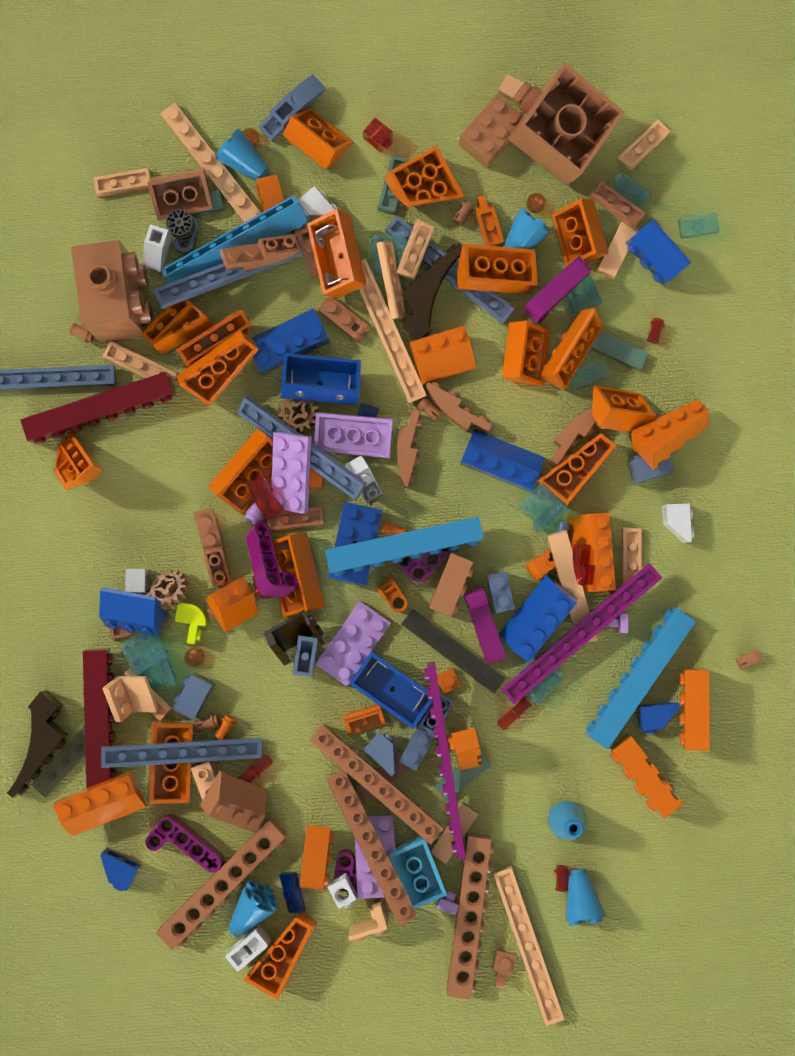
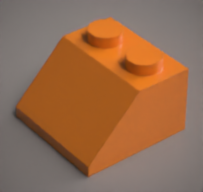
M244 577L226 585L206 598L208 605L225 633L258 614L254 594Z

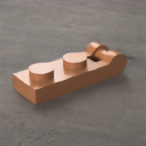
M306 223L305 226L294 229L310 277L313 278L319 275L310 237L306 239L302 237L303 234L309 233Z
M328 297L318 309L322 315L358 343L362 340V335L371 329L368 324L360 320L334 298ZM355 325L359 327L356 332L352 330Z

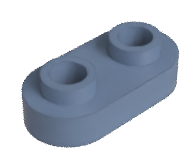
M193 216L191 217L195 223V231H193L192 236L185 240L175 238V247L181 254H189L195 247L199 223ZM184 243H188L186 248L182 247Z

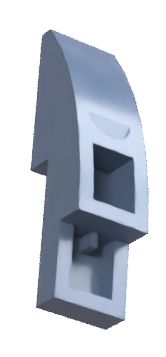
M311 75L289 92L270 111L271 114L258 127L273 142L285 130L290 117L308 109L326 88L314 75Z
M440 694L445 720L454 701ZM433 702L421 718L398 761L413 771L417 770L434 739L433 727L437 725L436 719L431 718L430 707H434Z

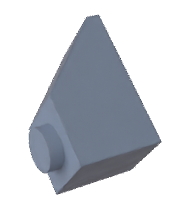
M298 635L293 675L314 676L318 638Z
M378 732L363 750L391 776L396 777L398 775L397 747L393 744L394 739L387 733L383 735Z

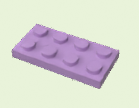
M316 412L314 445L324 452L390 458L393 419Z
M274 432L271 508L302 514L308 513L311 436Z
M359 601L316 665L345 686H348L391 622Z
M393 815L368 816L389 858L388 854L395 849ZM355 840L357 898H384Z

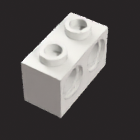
M258 924L229 948L225 957L238 972L269 946L271 938Z

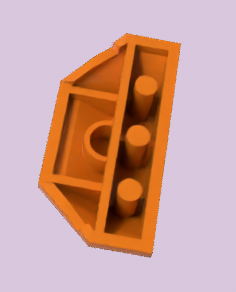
M240 309L193 336L179 346L176 351L186 366L189 367L241 330L249 336L252 325L243 310Z
M70 433L58 444L54 472L66 490L90 483L103 471L93 454L73 433Z

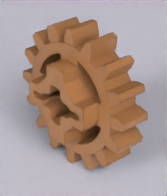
M295 399L280 400L283 406L277 408L282 412L278 414V418H283L282 421L287 423L288 426L292 427L295 431L300 429L304 433L305 427L310 430V424L315 425V411L319 410L318 406H313L316 401L300 400L299 403L293 404L291 402L296 401ZM308 405L311 408L310 415L306 412ZM301 408L302 414L296 415L294 411ZM286 409L290 411L289 420L286 417ZM298 421H305L302 424H297Z
M168 569L167 573L162 570L160 576L155 574L156 579L149 581L152 585L146 588L149 591L146 595L157 597L164 610L169 605L174 608V603L176 602L181 604L180 599L186 598L184 592L189 591L186 587L189 585L186 577L178 570L173 572L171 569Z

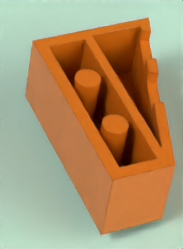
M187 299L166 307L141 335L163 355L213 324L205 314Z
M475 727L451 733V738H448L450 749L455 750L460 771L482 766V759L479 756L481 755Z
M307 825L299 885L302 890L325 892V886H328L329 873L326 872L327 865H331L332 853H329V845H333L334 833H331L330 827Z

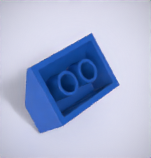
M654 219L643 226L626 242L629 252L636 255L640 259V264L653 274L652 276L657 283L662 285L669 282L691 263Z
M101 587L99 617L106 627L110 629L122 628L127 632L138 631L148 636L160 634L166 613L157 597Z

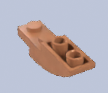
M295 234L262 238L258 240L257 244L222 248L220 255L226 269L241 267L243 271L277 263L299 253L301 249Z
M435 382L432 384L427 383L426 391L431 400L451 422L466 432L471 425L486 434L492 426L489 423V419L481 415L479 417L473 415V411L466 407L460 408L462 400L459 399L460 396L458 394L442 390L443 387Z
M592 408L570 422L555 439L553 444L559 448L549 462L551 465L556 467L566 460L568 456L565 454L569 447L573 449L578 441L576 436L580 439H584L586 436L590 437L595 429L593 427L595 419L592 416Z
M416 409L412 410L408 427L400 425L398 434L397 461L404 488H408L409 484L413 485L415 473H412L413 467L418 466L420 455H417L418 449L411 448V445L415 446L418 435L415 434L416 427L420 428L423 418L419 416L420 410Z
M209 508L194 512L212 586L216 587L232 583L226 550L214 509Z

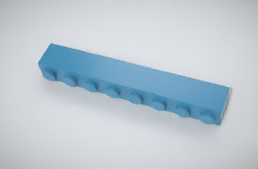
M293 195L162 268V273L169 284L224 263L220 255L222 248L257 244L258 240L262 238L284 236L294 229L301 228L308 220L299 202Z
M478 516L324 551L329 573L334 572V576L346 574L345 570L353 568L354 572L365 570V565L372 564L374 568L383 566L384 561L391 560L392 563L402 562L403 557L410 556L411 559L423 557L422 553L430 552V555L442 553V548L448 547L449 551L460 549V544L467 543L468 547L478 545L479 540L484 538Z
M678 608L668 609L665 612L662 624L654 628L652 631L653 637L650 641L647 640L643 644L639 657L636 656L631 661V668L628 673L625 672L620 677V684L617 689L613 688L609 693V700L606 705L602 704L597 711V718L594 721L591 720L587 725V732L585 734L607 750L696 623L695 620Z

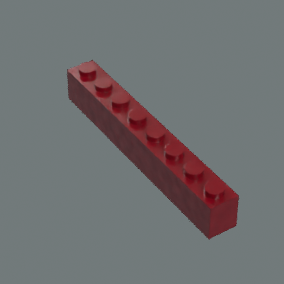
M163 372L20 419L26 440L38 445L45 443L46 439L50 437L56 439L63 437L64 433L69 431L71 433L79 432L82 430V427L87 425L89 427L97 426L100 424V421L105 419L112 421L117 419L118 415L124 413L125 415L136 413V409L142 407L143 409L152 408L154 403L160 401L161 403L170 402L177 395L170 374Z
M110 648L86 649L83 651L86 788L117 776V771L113 767L101 768V746H113L116 740V733L112 731V723H115V720L102 689L114 679V673L111 672L114 657L113 653H110Z

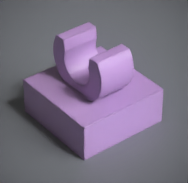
M621 613L608 624V627H617V633H628V614Z
M448 891L444 899L440 898L437 900L435 908L454 915L457 913L459 905L453 903L456 894Z

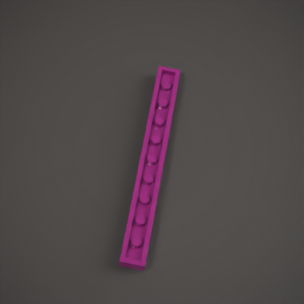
M650 563L645 565L504 685L501 690L515 704L659 582L662 576Z
M435 661L427 662L424 674L425 680L430 681L431 687L427 688L428 699H433L434 707H430L431 718L436 719L437 725L433 727L434 737L439 738L440 743L439 746H436L438 758L442 757L443 765H439L441 777L445 776L446 784H442L444 796H448L449 803H445L447 815H451L452 822H448L450 834H454L455 841H451L453 853H457L458 860L466 859Z

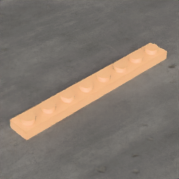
M173 103L161 112V117L201 168L205 167L209 179L241 220L245 223L261 214L226 167L216 159L215 153L176 103Z
M363 259L361 263L367 285L358 290L409 404L427 397L396 325L393 319H391L388 307L366 259Z
M509 866L495 871L493 875L545 1025L548 1026L562 1021L564 1017L512 867Z

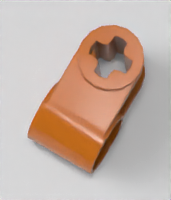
M551 549L525 565L535 581L556 567L554 561L548 560Z
M391 575L384 583L375 586L394 611L403 612L407 608L408 602ZM397 598L404 600V606L401 609L394 607L393 603Z

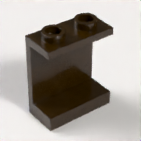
M305 610L263 633L269 647L284 666L291 663L286 651L297 645L298 635L306 637L315 635L321 645L325 643L322 638L324 632L320 625H317L313 615L308 616Z

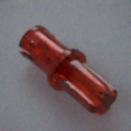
M523 697L512 708L509 707L510 710L497 721V724L501 729L505 730L516 719L519 720L520 716L532 705Z
M264 755L254 765H249L250 768L237 778L247 782H251L256 777L259 778L260 774L272 765V759L268 755Z

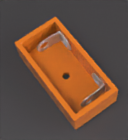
M335 209L307 223L323 295L337 299L366 286L367 283L350 214L340 209Z

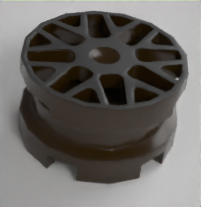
M173 210L166 218L167 229L176 239H188L192 236L193 231H195L194 220L185 210Z

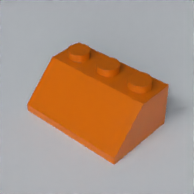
M312 108L292 115L283 133V136L291 144L296 145L306 156L311 157L320 167L325 169L334 166L353 144L350 138Z
M579 199L551 214L566 267L578 256L586 263H589L609 254L594 200Z
M529 321L509 322L502 379L513 383L535 386L544 385V378L541 374L547 362L550 330Z
M465 326L410 342L411 354L422 385L476 369L471 343Z
M596 385L593 388L592 416L597 425L602 429L632 433V430L657 418V415L641 393Z

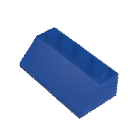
M314 309L251 338L259 349L254 354L253 359L262 375L282 366L284 353L305 355L330 343Z
M474 429L460 465L527 492H532L545 457Z
M546 574L499 635L516 654L529 663L577 604V597Z

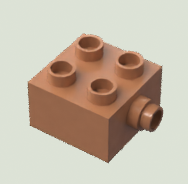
M564 62L549 78L542 90L535 84L532 87L530 83L525 81L517 91L513 100L519 104L518 108L525 114L507 139L567 186L582 175L625 112Z
M119 240L72 246L71 251L81 325L102 343L110 342V340L120 341L143 337L141 333L146 329V324H151L154 321L150 301H144L141 287L149 285L146 266L144 263L139 264L136 252H128Z

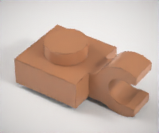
M497 949L492 967L494 971H497L494 982L496 984L495 987L503 989L506 974L512 975L517 957L515 953Z

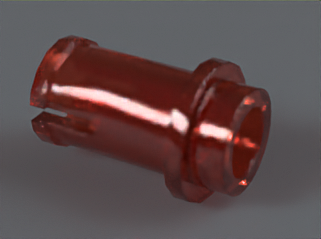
M653 318V321H650L651 328L647 341L658 344L662 328L665 327L664 320Z
M557 865L556 869H554L556 873L555 890L566 892L568 891V874L570 870H568L566 865Z

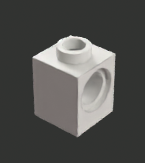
M126 569L125 591L142 595L143 592H149L146 589L149 586V570Z
M347 873L329 882L328 889L338 909L342 907L348 908L355 903L357 893ZM346 889L349 894L343 897L339 895L338 891Z

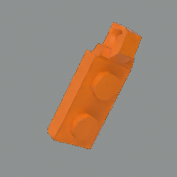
M485 195L477 197L478 208H475V215L484 245H504L495 208L492 207V204H487Z

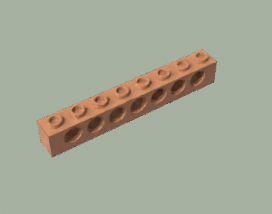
M322 725L310 739L313 744L430 845L441 833L443 826L326 725Z
M342 770L326 778L398 926L401 927L417 918L418 915L346 772Z
M270 817L158 929L156 934L171 950L176 946L180 948L188 940L186 936L190 932L194 934L202 926L200 922L205 917L208 920L216 912L214 908L219 903L223 905L230 898L228 894L233 889L237 891L244 884L242 880L247 875L251 877L258 870L256 866L261 861L265 863L272 856L270 852L275 847L277 849L282 847L286 842L284 838L287 833ZM267 838L270 841V846H263L261 839ZM253 852L256 855V860H249L247 853ZM233 867H240L242 874L234 873ZM219 881H226L228 888H222L219 885ZM205 895H212L214 901L208 902L205 899ZM191 909H197L200 915L194 916L191 913ZM177 923H183L186 929L180 930L177 927Z
M467 833L466 859H463L458 897L459 907L456 913L446 989L447 996L471 1000L472 993L476 991V980L473 979L474 973H478L479 961L476 960L477 953L481 952L479 933H483L484 921H481L482 913H486L487 901H484V894H488L489 881H486L487 873L490 874L492 868L489 856L494 852V842H491L492 840L489 835ZM476 852H482L484 854L481 860H475L473 858ZM473 872H480L481 877L474 880L471 878V874ZM473 891L479 894L476 899H470L468 895ZM472 911L476 913V916L473 919H468L466 914ZM467 931L473 933V936L469 939L463 937ZM465 951L471 953L468 958H462L460 955ZM465 971L468 973V976L460 978L458 974Z

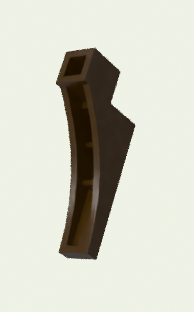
M461 243L450 246L443 258L438 257L428 271L424 270L418 275L416 282L409 283L403 289V297L416 312L414 314L412 312L403 319L405 322L402 325L415 340L427 337L432 332L430 328L436 295L447 273L460 258Z
M46 690L39 692L28 706L31 710L30 745L22 770L7 792L12 798L18 795L22 796L29 789V782L39 777L42 773L40 769L43 765L47 766L54 758L52 754L57 749L60 750L67 742L65 739L69 734L52 721V719L55 720L62 711L60 709L63 704Z

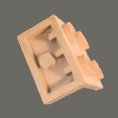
M117 676L102 688L115 722H122L132 712H157L159 710L146 676Z
M374 898V904L371 905L372 919L350 925L349 941H361L371 934L374 936L381 935L388 929V915L383 898Z

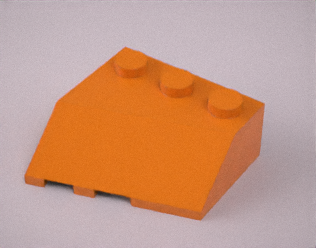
M437 145L390 170L384 177L393 195L407 207L465 197Z

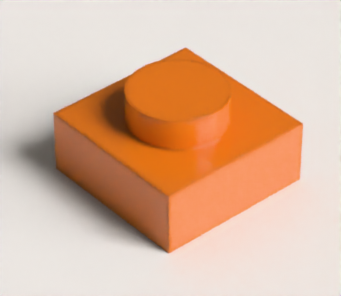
M453 668L437 675L443 694L461 686Z

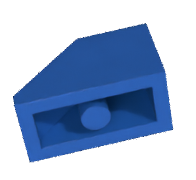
M677 702L638 705L639 729L647 734L657 733V729H663L677 712L680 704Z
M106 848L100 857L108 882L113 884V887L119 891H127L131 887L141 865Z

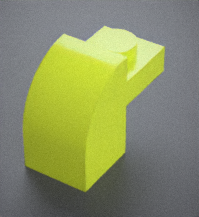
M181 602V604L177 605L175 622L190 624L187 643L198 644V640L201 641L203 629H200L201 626H209L206 612L195 604Z

